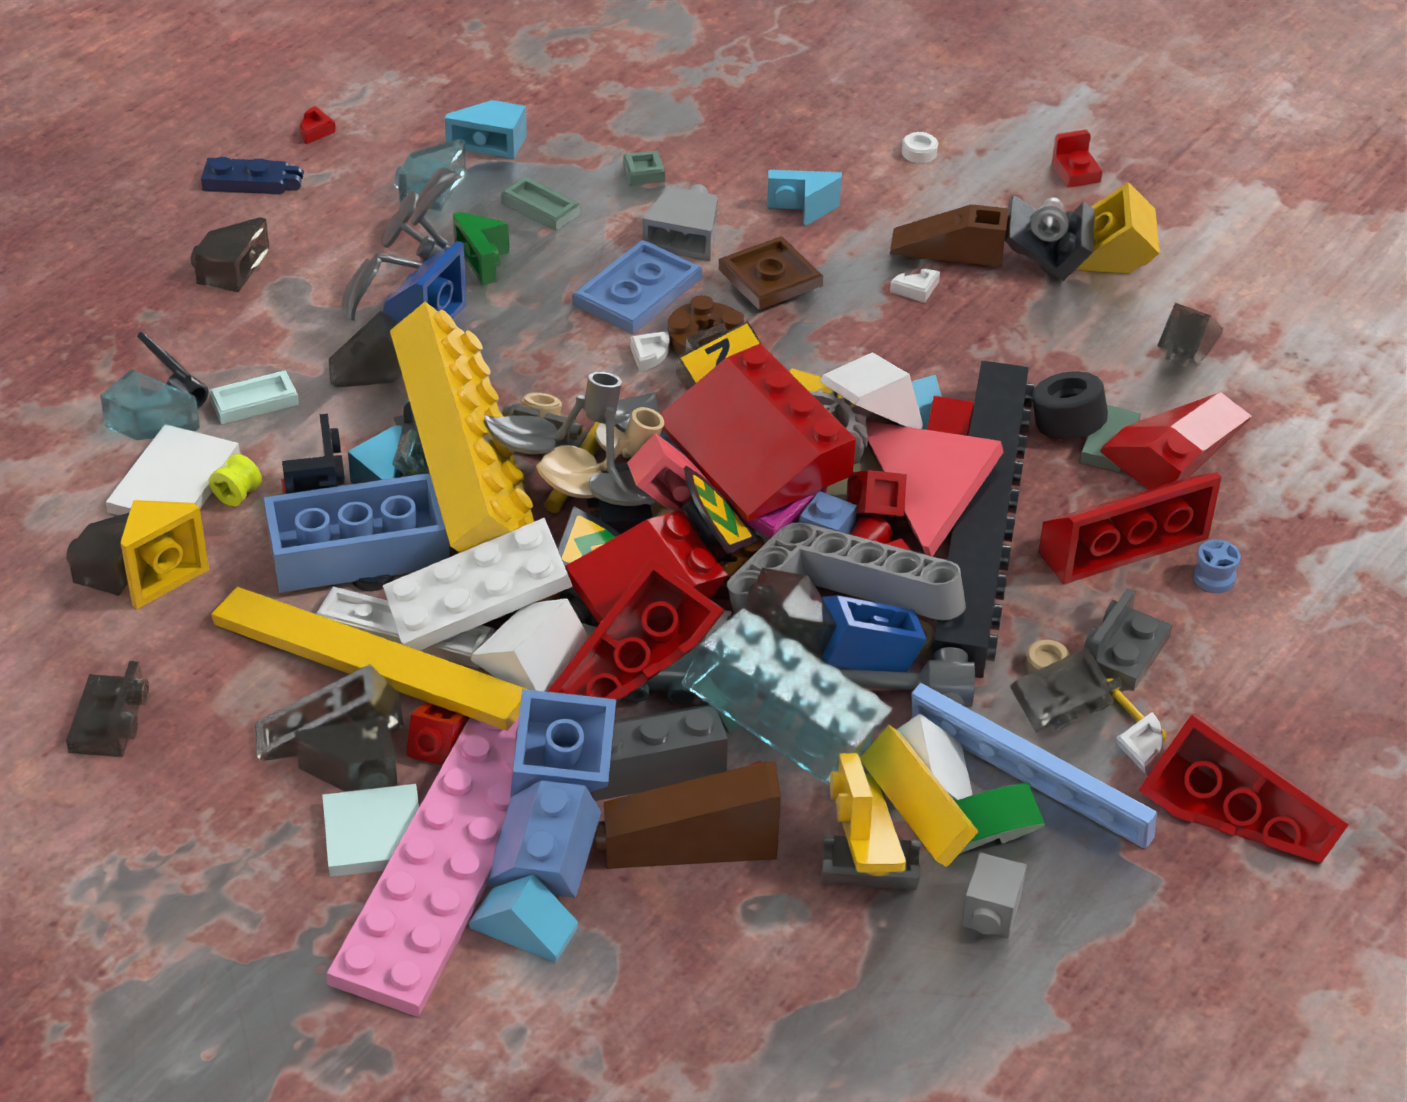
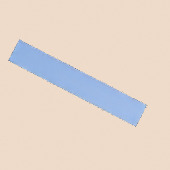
M922 683L912 692V719L919 714L923 715L962 743L963 749L1024 783H1029L1033 788L1146 849L1155 838L1157 812Z

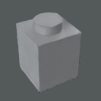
M979 853L965 897L961 926L975 929L983 934H993L1009 939L1022 896L1027 865Z

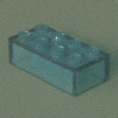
M744 608L700 645L681 684L828 786H830L831 771H838L839 753H858L860 758L878 737L892 711V708L880 701L874 693L862 689L844 677L837 668L825 664L804 650L801 644L788 639L767 625L761 617L751 614Z

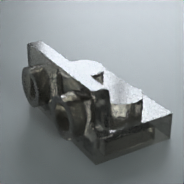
M129 661L124 677L89 674L66 739L68 753L123 757L128 740L135 739L137 734V713L140 705H146L149 696V681L142 678L139 661Z

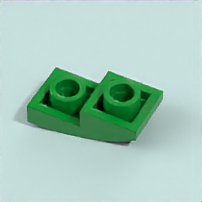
M1029 783L1005 786L955 801L979 831L960 853L998 838L1004 844L1046 827Z

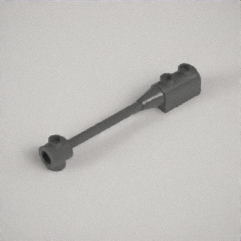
M705 636L697 648L623 698L632 702H641L648 698L649 691L667 692V699L670 702L687 704L693 700L694 693L699 694L693 681L703 673L710 674L721 688L748 685V683L914 691L922 683L964 707H972L975 687L974 662H968V655L965 651L952 647L935 651L932 660H928L920 673L749 665V662L706 652Z

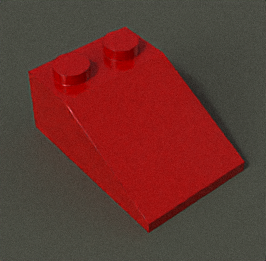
M680 510L647 519L565 565L573 588L599 624L651 557L710 600L727 577V573Z

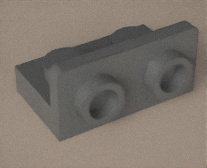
M1127 588L1118 602L1115 600L1110 602L1100 628L1094 626L1090 630L1085 641L1084 650L1089 652L1086 671L1105 679L1112 678L1119 685L1134 691L1169 640L1173 625L1133 609L1136 592Z

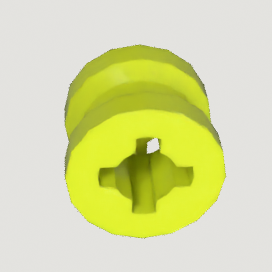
M233 454L225 461L224 468H218L210 474L208 482L213 494L221 502L228 506L236 507L246 499L247 492H253L261 486L262 475L258 467L248 457L241 454Z

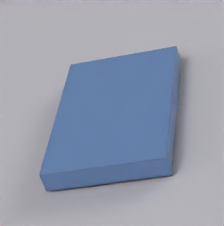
M642 239L573 293V305L634 334L702 279V267Z

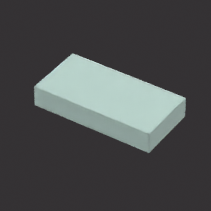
M286 371L209 390L210 401L221 425L299 405L298 394Z

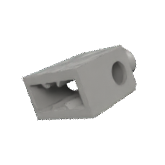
M693 184L688 190L676 187L666 188L642 218V239L675 255L711 261L717 229L718 197L714 194H709L707 188L700 184Z

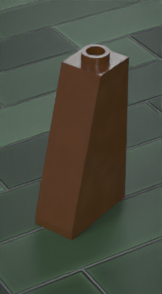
M765 761L604 801V821L598 822L595 832L596 850H605L607 869L777 859L781 795L776 761Z

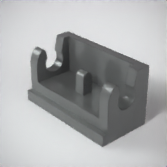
M824 834L821 884L917 890L920 880L921 866L919 865L921 840H899L906 860L905 871L891 872L885 876H873L856 870L846 836Z

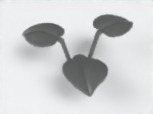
M441 167L432 175L419 196L414 191H410L399 206L398 212L389 220L384 230L381 244L386 248L390 247L403 230L420 242L416 251V255L421 258L420 262L379 253L375 254L371 260L366 259L352 276L344 291L342 305L344 313L349 319L355 322L357 306L377 274L381 262L418 269L427 259L450 246L448 240L441 237L424 216L435 201L453 183L462 178L459 173L446 167ZM411 218V224L414 226L420 223L433 238L430 236L424 237L407 224L408 220Z
M593 372L588 376L585 396L577 395L573 409L558 430L551 422L535 416L491 417L485 414L484 423L492 437L500 444L520 453L542 454L555 449L554 440L559 441L564 438L583 408L588 419L606 424V462L608 473H598L591 476L588 485L591 493L604 502L622 506L653 505L657 502L636 486L630 470L618 472L614 464V427L616 426L617 429L625 433L632 412L640 407L653 409L660 414L655 392L619 400L622 380L612 373Z

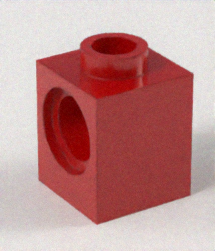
M873 470L853 472V476L847 480L846 501L857 505L856 516L867 517L869 515H877L881 518L904 516L907 474Z

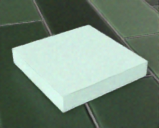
M416 784L322 795L330 877L385 870L419 809Z

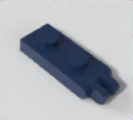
M228 157L207 158L201 177L202 190L282 194L285 190L296 191L300 189L304 170L299 166H290L286 161H271L261 158L252 160L230 159Z

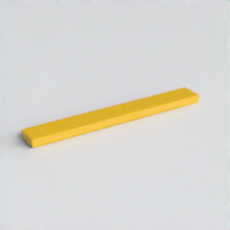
M236 587L211 613L213 623L218 627L508 731L519 718L522 690L527 688L249 590Z

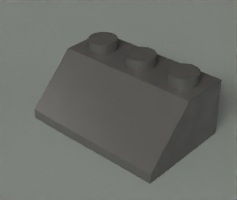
M699 704L615 720L608 787L590 792L593 799L599 801L640 793L727 771L728 737L716 706Z

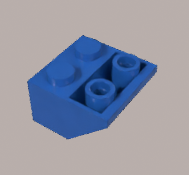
M838 595L807 599L804 604L806 614L826 665L839 669L908 672L927 640L913 609Z

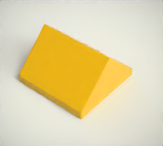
M133 500L121 539V548L132 606L139 609L209 571L200 507L196 503Z

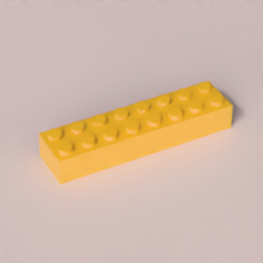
M424 302L392 328L390 333L449 543L452 548L461 553L535 522L531 512L533 504L525 493L522 484L524 476L516 465L513 456L515 451L506 448L496 441L484 423L485 414L491 417L504 416L499 412L496 402L499 398L491 386L488 377L490 369L483 361L480 352L482 350L481 342L471 331L463 332L458 328L450 315L444 310L437 311Z

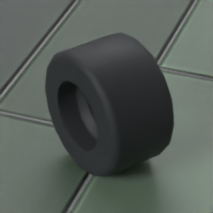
M1080 371L1062 372L1042 380L1033 389L1032 402L1036 426L1042 434L1050 438L1062 440L1081 438L1101 429L1107 422L1108 408L1104 384L1096 375Z

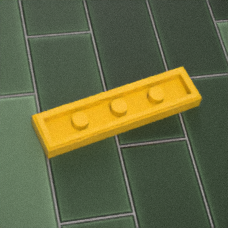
M888 725L860 757L862 764L933 858L943 866L948 867L979 831L898 730Z

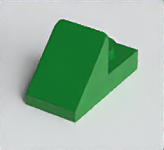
M453 213L454 243L456 241L464 243V259L482 285L497 282L496 266L500 264V256L510 251L508 224L504 221L468 213Z

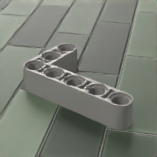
M801 522L791 523L781 528L727 582L734 617L739 625H742L747 616H753V628L768 623L780 611L781 605L785 601L789 602L788 598L792 593L800 591L807 583L876 603L913 609L916 614L938 620H949L958 617L966 608L961 571L957 564Z

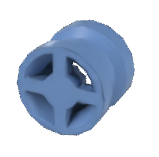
M1212 539L1201 544L1197 554L1198 563L1193 573L1194 582L1198 587L1211 593H1223L1232 589L1237 577L1236 569H1238L1241 559L1238 548L1230 542L1220 539Z

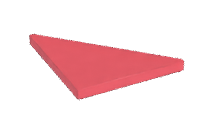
M866 421L867 441L883 472L907 474L904 513L923 548L924 554L933 557L1004 453L1002 443L997 440Z

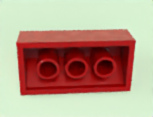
M1218 472L1187 477L1043 521L1038 553L1064 585L1209 539L1222 477Z

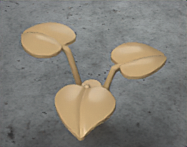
M640 407L632 412L625 433L615 426L614 460L619 454H623L624 458H632L654 433L660 436L664 426L663 417L653 409ZM600 423L596 429L595 438L600 447L605 451L606 424ZM565 445L555 447L553 451L546 453L536 468L542 478L556 490L576 498H593L595 496L589 490V480L591 476L606 471L607 462L605 459L602 463L597 464L594 456L586 450L576 446ZM658 501L651 505L653 517L656 516L660 508H664Z

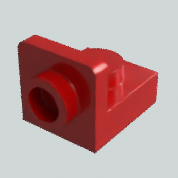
M1087 129L1060 133L1055 136L1051 164L1067 188L1101 183L1103 170L1089 152L1091 134Z
M424 702L411 713L406 750L407 756L443 766L454 746L455 738L461 734L470 717L429 702Z

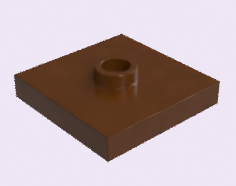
M783 236L719 259L718 270L758 310L823 286V275Z

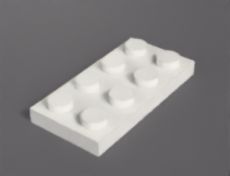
M545 518L383 585L402 645L419 651L572 587Z

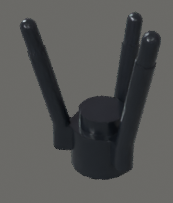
M139 332L137 335L138 339L174 374L170 376L166 383L168 398L134 387H130L128 393L140 399L165 406L173 413H178L181 408L188 412L198 410L208 397V387L188 373L167 351H163L145 333Z

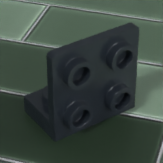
M1013 195L1008 200L1005 242L1017 254H1023L1036 262L1044 272L1054 274L1065 281L1093 253L1095 209L1083 201L1074 211L1070 210L1066 213L1069 225L1065 235L1055 241H1044L1036 236L1031 228V219L1037 210Z
M328 413L319 414L324 456L282 461L286 494L337 487L339 484H344L345 476L342 455H333V453H341L338 428H330Z

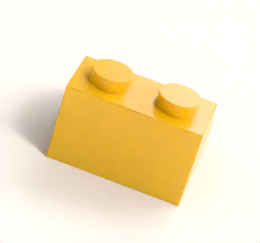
M1129 182L1091 206L1095 209L1093 253L1076 270L1131 273L1140 266L1149 264L1160 254L1156 210Z

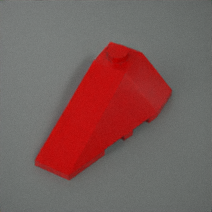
M1218 392L1125 426L1101 448L1100 452L1146 489H1151L1165 483L1191 477L1250 420L1251 415L1223 393Z
M1196 713L1191 714L1138 789V791L1176 818L1195 822L1320 863L1323 862L1349 826V823Z

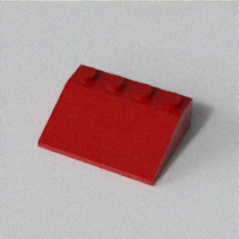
M761 343L726 357L660 413L664 419L663 432L747 522L853 476L856 438Z

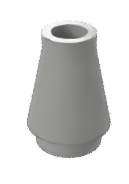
M1057 198L1046 199L1032 216V231L1044 241L1058 240L1068 230L1069 222L1063 203Z

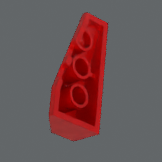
M651 557L547 692L616 699L617 702L697 648L724 613V609Z

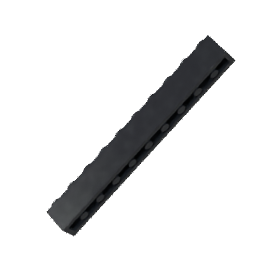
M982 360L969 436L1001 441L1004 453L953 526L948 561L960 567L966 608L958 617L949 620H937L933 653L948 647L965 651L968 655V662H974L975 677L978 678L984 677L986 661L995 662L998 635H991L990 630L999 631L1003 605L994 604L995 599L1004 600L1007 575L999 574V570L1008 571L1011 546L1003 545V542H1012L1015 517L1007 515L1008 513L1016 514L1020 489H1013L1011 487H1020L1023 462L1015 460H1024L1027 435H1020L1019 433H1028L1031 409L1023 407H1032V393L1035 384L1027 383L1029 371L1027 366Z

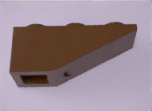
M970 204L895 227L893 229L890 255L1001 267L1008 208Z

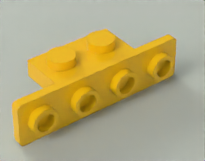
M839 753L838 771H831L830 795L831 799L836 802L838 822H842L856 870L873 876H885L891 872L905 871L906 860L880 786L871 774L864 773L858 753Z

